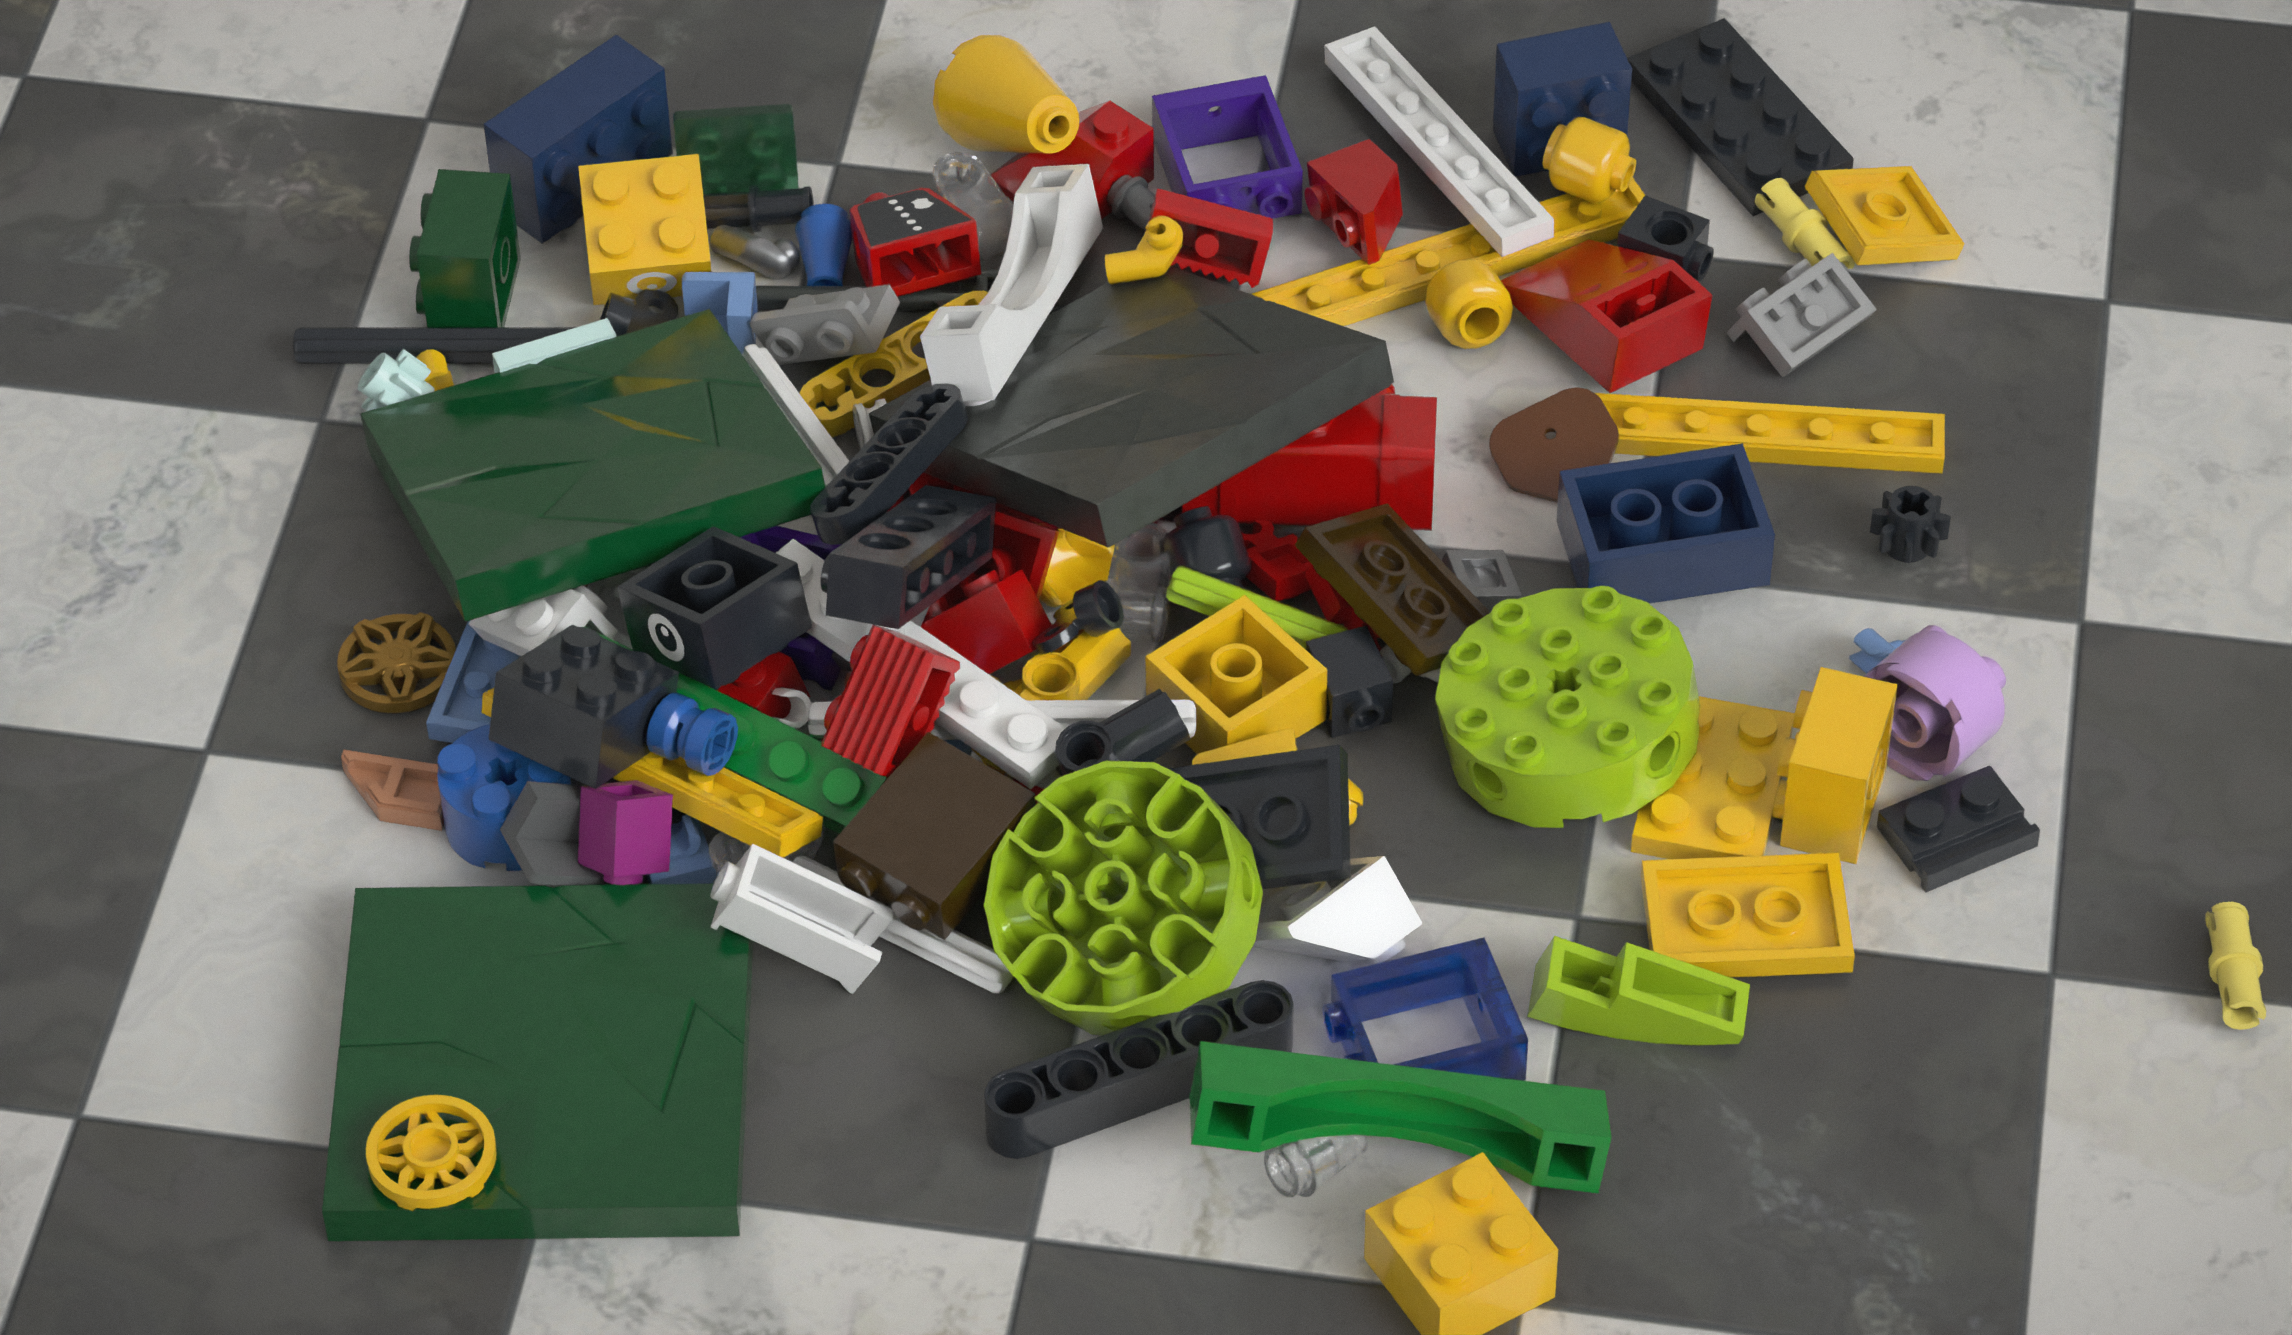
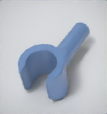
M1867 628L1859 632L1854 638V643L1862 650L1850 655L1849 659L1867 674L1906 640L1887 642L1874 629Z

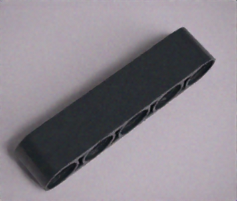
M1265 980L1250 982L1202 999L1179 1012L1158 1015L1002 1071L992 1077L986 1085L984 1093L988 1144L996 1153L1006 1158L1020 1159L1030 1157L1189 1099L1200 1041L1292 1052L1294 1014L1292 996L1284 986L1276 982Z

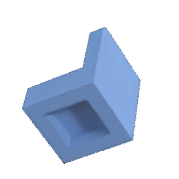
M685 272L683 274L682 292L685 316L710 309L741 354L744 352L745 346L756 344V334L750 327L753 315L758 313L755 272Z

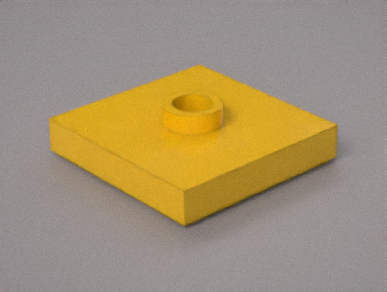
M1912 166L1811 171L1805 185L1806 190L1856 265L1957 260L1965 244Z

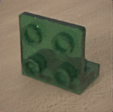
M790 104L674 112L673 124L676 155L699 154L703 194L749 191L750 185H758L759 190L799 188L796 135L794 131L793 107Z

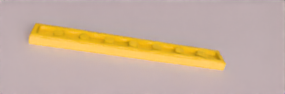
M1632 178L1624 192L1615 190L1610 198L1600 204L1589 202L1569 193L1541 201L1539 203L1554 218V237L1501 257L1472 224L1384 251L1381 259L1370 265L1363 259H1359L1252 293V295L1263 298L1265 301H1272L1341 326H1346L1424 301L1427 287L1433 276L1445 265L1458 260L1473 259L1488 265L1499 277L1530 267L1588 239L1603 243L1617 239L1618 232L1645 194L1634 178Z

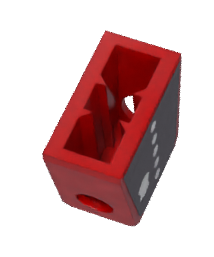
M918 188L892 196L883 192L874 193L866 198L863 203L854 205L849 211L855 261L867 287L889 284L896 296L899 297L981 275L976 220L930 188Z

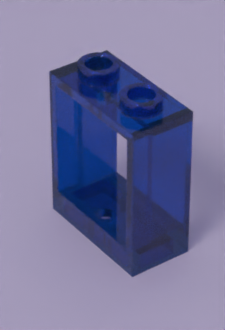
M1485 937L1331 975V1003L1323 1004L1322 1012L1330 1041L1333 1044L1341 1042L1346 1053L1343 1059L1378 1063L1362 1022L1463 997L1480 1037V1043L1392 1065L1526 1080L1528 1037Z

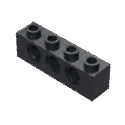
M929 485L923 486L827 556L820 578L821 589L827 593L826 616L894 629L903 627L992 559L997 498Z

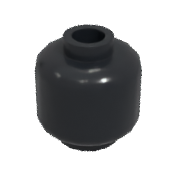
M1209 506L1198 507L1177 515L1174 518L1176 528L1168 532L1160 544L1170 579L1178 566H1184L1243 588L1241 580L1249 574L1252 564L1238 522L1229 515H1212Z

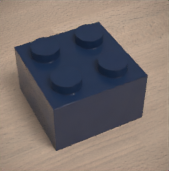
M1610 22L1497 44L1493 132L1515 177L1548 171V169L1543 167V156L1547 143L1558 125L1566 126L1574 118L1585 117L1620 130L1626 135L1628 134L1632 67Z

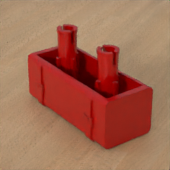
M1391 384L1386 389L1182 505V513L1198 507L1209 506L1212 515H1229L1238 523L1253 524L1255 520L1270 521L1273 525L1311 526L1388 503L1412 530L1432 531L1437 397L1400 396V394H1395V387Z

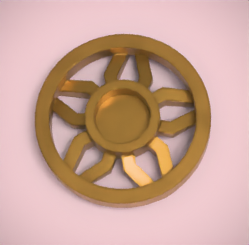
M419 612L417 615L392 614L373 620L364 619L353 627V632L343 642L338 653L337 667L340 682L346 694L353 701L370 710L384 713H403L417 710L436 700L456 651V646L447 630L436 623L432 616ZM398 631L397 638L393 639L390 632ZM415 632L420 633L413 641L407 640ZM376 637L383 641V643L377 645L371 642L370 639ZM431 638L439 643L443 650L431 646ZM361 648L363 653L352 659L356 651ZM428 660L434 661V662L423 663V662L428 661ZM438 676L431 684L414 692L420 678L427 679ZM379 683L382 685L387 696L369 692L359 685H376ZM396 689H402L401 694Z

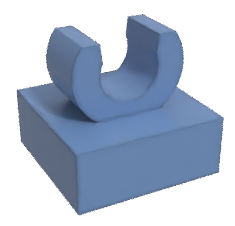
M689 815L682 816V822L671 824L669 872L645 874L649 884L715 883L717 878L715 863L699 820Z

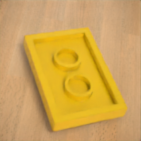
M1699 696L1700 711L1698 723L1700 730L1696 754L1673 787L1638 810L1632 834L1631 852L1666 859L1764 856L1773 820L1772 814L1775 797L1782 776L1777 775L1778 762L1785 738L1792 737L1795 713Z
M1839 853L1642 860L1641 884L1649 948L1651 951L1727 977L1853 973L1855 954Z

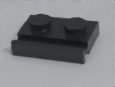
M1990 765L1881 809L1878 812L1877 819L1878 830L1910 872L1915 871L1921 878V887L1925 892L2038 847L2040 836L2039 827L2035 823L2030 825L2024 817L2025 809Z

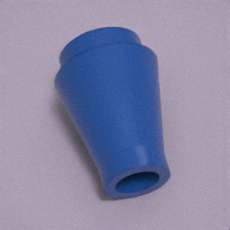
M833 204L810 206L803 211L801 219L795 226V233L807 276V286H843V274L852 243L851 223L848 213L843 208Z

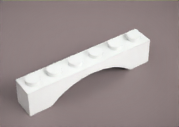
M1089 164L1041 166L1031 169L1015 193L1006 251L998 275L988 294L978 305L939 307L921 334L920 338L932 385L947 383L957 386L960 389L965 406H978L995 400L1102 231L1103 225Z

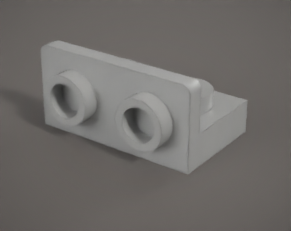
M1831 253L1813 266L1807 258L1797 263L1778 279L1782 287L1770 295L1763 287L1748 297L1735 309L1741 318L1726 333L1733 342H1736L1748 333L1779 374L1785 377L1863 323L1877 309L1836 256Z
M889 284L867 288L854 287L845 291L817 295L804 294L796 298H789L784 309L755 313L750 321V327L778 365L874 353L877 351L900 301Z

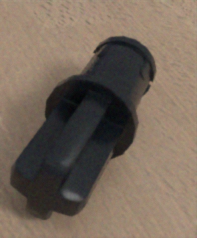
M750 185L749 191L703 194L707 229H715L721 225L730 227L751 226L753 232H760L762 226L797 224L801 219L803 211L814 205L810 186L795 189L759 190L758 185Z

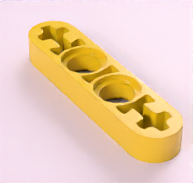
M971 291L941 307L978 305L988 292ZM938 309L882 339L876 352L853 355L803 385L799 394L831 437L841 435L855 427L853 405L862 403L865 408H872L875 405V400L885 399L889 403L931 380L926 359L915 355L912 349L921 342V334ZM872 369H885L894 375L893 381L883 387L868 386L861 378L867 371ZM845 386H850L851 390L845 392ZM822 401L829 407L837 404V410L830 412L824 406L816 409V404Z

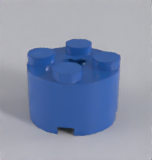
M490 724L465 733L452 744L444 747L438 755L437 778L446 835L453 850L472 865L485 868V862L506 864V871H520L522 869L502 835L500 828L527 781L571 784L570 777L489 740Z

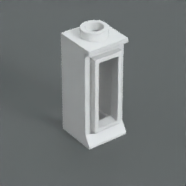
M755 844L749 847L736 865L730 862L724 864L715 880L710 895L712 899L718 901L711 928L717 930L721 925L836 979L851 994L856 991L880 962L882 951L871 947V945L891 923L894 915L892 909Z

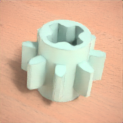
M404 349L399 353L396 360L386 353H381L369 365L359 381L358 391L368 397L361 407L367 412L434 392L435 388L424 381L431 373V370L427 368L426 364Z

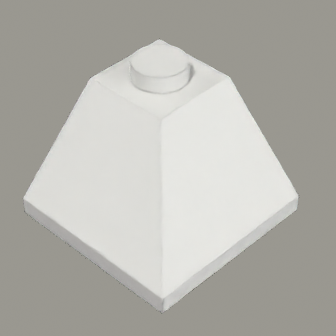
M1385 856L1350 859L1351 878L1286 886L1262 902L1256 941L1253 947L1337 961L1369 960L1371 964H1378L1399 953L1406 945L1402 938L1420 926L1422 922Z

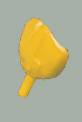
M1056 528L1060 532L1040 600L1046 605L1056 608L1072 600L1077 590L1099 580L1111 585L1120 557L1115 544L1108 548L1064 529Z

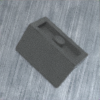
M527 781L500 828L502 835L530 883L557 886L616 885L605 882L602 873L578 863L581 786L584 785Z

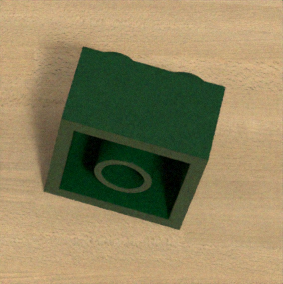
M438 169L433 192L424 193L422 197L420 212L422 234L421 236L414 235L410 244L411 272H419L420 276L416 288L417 314L425 315L427 327H505L521 261L510 174Z

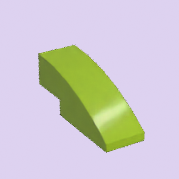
M1554 936L1535 965L1527 1017L1571 1030L1616 1039L1679 1045L1739 1044L1744 1037L1750 984L1628 942L1625 943L1616 957Z

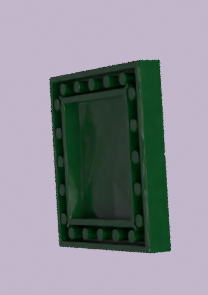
M710 309L545 358L537 364L529 363L501 373L497 372L360 413L369 453L464 621L477 619L654 564L713 526L737 537H742L811 515L810 505L825 488L822 467L767 389L764 388L760 379Z
M714 883L562 885L554 888L548 886L355 888L322 1206L328 1241L740 1236L753 940L721 925L717 930L711 928L718 901L710 897ZM425 1095L452 1096L471 1103L489 1120L494 1131L497 1152L494 1168L479 1194L473 1198L467 1197L449 1206L431 1209L416 1208L414 1211L399 1207L395 1201L385 1196L376 1187L368 1170L366 1144L373 1126L382 1115L401 1102ZM438 1113L444 1121V1125L448 1127L452 1124L468 1122L455 1115ZM422 1115L421 1124L429 1123L425 1116ZM409 1119L397 1125L384 1140L400 1135L406 1136L408 1134ZM471 1138L458 1140V1143H466ZM484 1146L469 1158L475 1167L482 1157ZM396 1153L387 1156L400 1157L404 1154ZM382 1169L391 1180L398 1184L400 1173ZM455 1169L449 1173L461 1180L466 1177L463 1172ZM417 1177L410 1184V1189L416 1190L424 1179ZM436 1178L434 1190L444 1188L440 1179Z

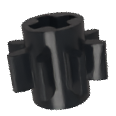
M1904 486L1893 493L1885 491L1883 493L1882 508L1872 509L1870 533L1880 535L1879 552H1887L1892 558L1905 563L1920 561L1927 555L1933 558L1936 557L1939 540L1948 539L1951 519L1950 515L1940 513L1942 497L1939 495L1933 496L1931 492L1918 486Z

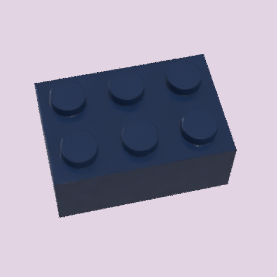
M618 35L613 36L483 124L489 170L492 173L510 174L516 224L541 244L563 229L571 227L579 218L584 216L578 166L663 158L673 154L665 68Z
M1743 443L1559 472L1556 522L1578 588L1609 586L1620 594L1651 604L1770 585L1775 533Z

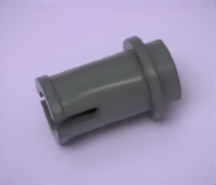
M1124 175L1112 185L1107 195V203L1112 207L1111 212L1116 218H1128L1142 230L1146 231L1145 227L1149 220L1155 194L1148 190V183L1144 178L1139 176L1132 178L1129 175Z

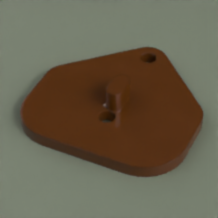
M1574 387L1562 390L1500 421L1490 435L1489 447L1491 456L1510 489L1558 503L1559 472L1611 463L1619 442V432L1601 398L1588 389ZM1549 432H1554L1556 434V436L1553 439H1547L1545 437L1546 434Z

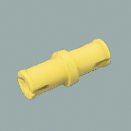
M1773 179L1761 188L1771 200L1768 201L1763 194L1757 193L1755 204L1783 233L1782 241L1791 252L1801 253L1812 266L1833 253L1839 262H1843L1848 269H1853L1855 266L1854 260L1827 229L1828 222L1820 211L1809 209L1790 188L1789 183L1785 179Z
M2232 901L2222 902L2211 907L2213 913L2207 911L2205 915V922L2209 929L2212 954L2208 959L2209 974L2213 982L2219 986L2222 1018L2225 1024L2233 1029H2250L2260 1024L2258 1018L2264 1020L2266 1017V1007L2262 1000L2259 977L2263 972L2262 957L2258 949L2252 946L2248 924L2249 915L2245 906Z

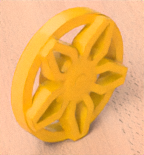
M446 1095L415 1097L392 1107L375 1123L366 1144L368 1170L376 1187L385 1196L395 1201L399 1207L414 1211L416 1208L431 1209L445 1207L462 1201L467 1197H475L484 1188V1183L494 1168L497 1154L494 1131L487 1117L471 1103ZM438 1113L455 1115L468 1122L452 1124L448 1127L444 1125V1121ZM422 1115L425 1116L429 1123L421 1124ZM409 1119L408 1134L406 1136L400 1135L384 1140L397 1125ZM471 1138L466 1143H458V1140ZM484 1146L482 1157L475 1167L469 1158ZM396 1153L404 1154L400 1157L387 1156ZM382 1169L400 1173L398 1184L391 1180ZM455 1169L463 1172L466 1177L461 1180L449 1173ZM417 1177L424 1179L416 1190L410 1189V1184ZM436 1178L440 1179L444 1188L434 1190Z

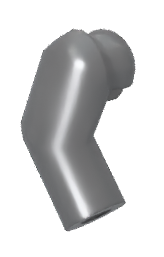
M727 225L717 227L711 235L710 244L713 252L736 260L770 279H782L789 276L791 269L800 262V252L797 246L789 239L779 238L772 243L763 237Z

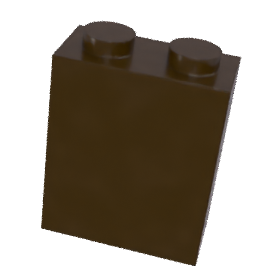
M927 732L833 841L838 878L846 888L867 898L872 897L891 908L895 915L908 927L915 930H922L924 928L945 940L986 892L992 855L1007 830L1009 829L1014 832L1023 815L1036 805L1035 793L932 733Z

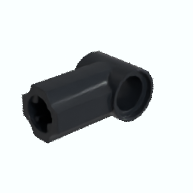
M1159 688L1100 723L1095 721H1079L1069 725L1060 733L1056 741L1055 752L1064 776L1089 767L1080 765L1091 759H1100L1095 764L1103 761L1152 762L1189 741L1190 736L1176 706L1167 693L1162 692Z

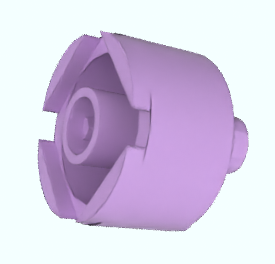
M1928 625L1919 633L1910 636L1863 676L1897 684L1887 765L1896 772L1914 780L1928 781L1934 775H1943L1944 777L1952 773L1998 732L2004 719L2005 705L2001 689L2006 684V677L2003 669L1992 658L1981 657L1969 645L1947 634L1936 625Z

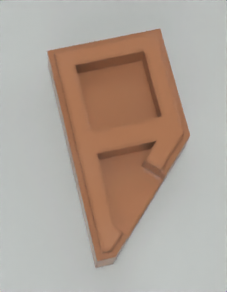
M343 750L341 755L343 772L379 821L439 831L443 830L444 818L437 778L438 764Z

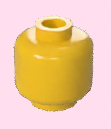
M1577 117L1566 126L1560 124L1555 128L1544 152L1543 167L1549 170L1550 181L1556 189L1589 202L1600 204L1610 198L1615 190L1624 192L1627 189L1635 172L1636 159L1629 156L1630 143L1624 132L1585 117Z
M1469 259L1458 260L1445 265L1433 276L1427 287L1425 304L1429 316L1441 334L1452 345L1463 349L1484 347L1498 339L1511 322L1513 304L1510 294L1495 272L1482 262Z

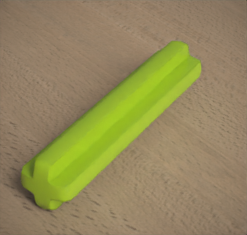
M1178 566L1175 569L1166 590L1168 601L1207 616L1213 615L1246 595L1305 650L1306 641L1348 630L1342 625L1184 566Z

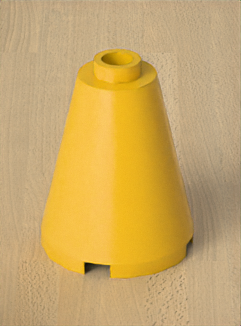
M979 35L961 43L952 52L956 56L950 62L946 71L940 69L935 80L933 106L938 124L953 140L967 149L980 152L1056 153L1065 149L1077 134L1079 114L1075 104L1022 44L1002 35Z

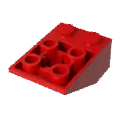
M1588 239L1501 280L1510 294L1513 306L1609 393L1619 390L1703 349L1712 294L1674 260Z

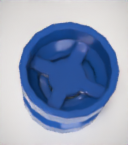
M670 693L662 699L650 719L647 730V745L649 750L658 756L668 760L683 758L686 761V765L692 770L711 776L722 770L730 759L738 736V724L736 718L731 714L716 708H710L705 711L701 710L694 699L679 693Z

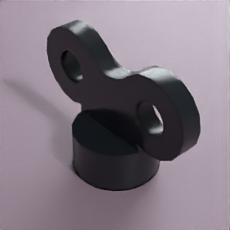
M643 290L637 295L635 301L611 292L603 308L600 320L608 318L617 337L674 320L679 311L675 299L662 290ZM649 306L659 308L662 313L652 311Z
M1102 580L1077 590L1074 593L1073 599L1065 603L1053 614L1055 622L1033 640L1032 644L1037 653L1042 655L1063 646L1073 639L1081 629H1084L1090 636L1098 637L1121 627L1124 613L1117 593L1107 582Z

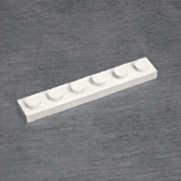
M1375 26L1324 45L1325 64L1501 257L1554 237V218Z
M792 539L776 554L798 563L812 628L806 632L850 662L851 653L856 643L863 636L869 634L873 624L826 616L827 593L822 591L820 584L824 560ZM911 620L900 629L888 628L907 635L960 661V669L955 673V681L950 685V693L944 697L945 705L939 709L940 717L934 721L1029 789L1033 788L1059 765L1055 748L1060 733L1066 729L1064 726Z

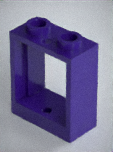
M1266 75L1152 96L1154 144L1172 192L1273 219L1302 213L1303 170ZM1212 107H1219L1215 111H1209V109H1211ZM1258 136L1270 170L1198 184L1193 183L1181 150Z

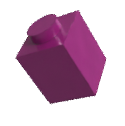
M638 780L606 783L596 789L590 786H581L578 863L602 873L605 882L616 885L639 884L643 882V875L669 872L673 795Z

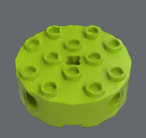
M1612 587L1554 588L1519 599L1503 600L1497 603L1489 614L1466 628L1458 641L1451 646L1449 653L1442 661L1435 700L1451 766L1458 785L1489 813L1535 828H1564L1563 819H1585L1601 814L1603 822L1633 814L1673 787L1696 754L1700 730L1698 723L1700 702L1694 664L1679 628L1648 602L1620 594Z
M1103 761L1057 778L1035 797L1039 803L1023 815L1014 832L1009 829L1007 830L992 855L984 902L994 952L1010 973L1020 982L1026 992L1051 1014L1092 1035H1105L1158 1015L1179 1012L1202 999L1222 993L1230 987L1256 941L1263 890L1251 844L1223 809L1201 787L1155 762Z

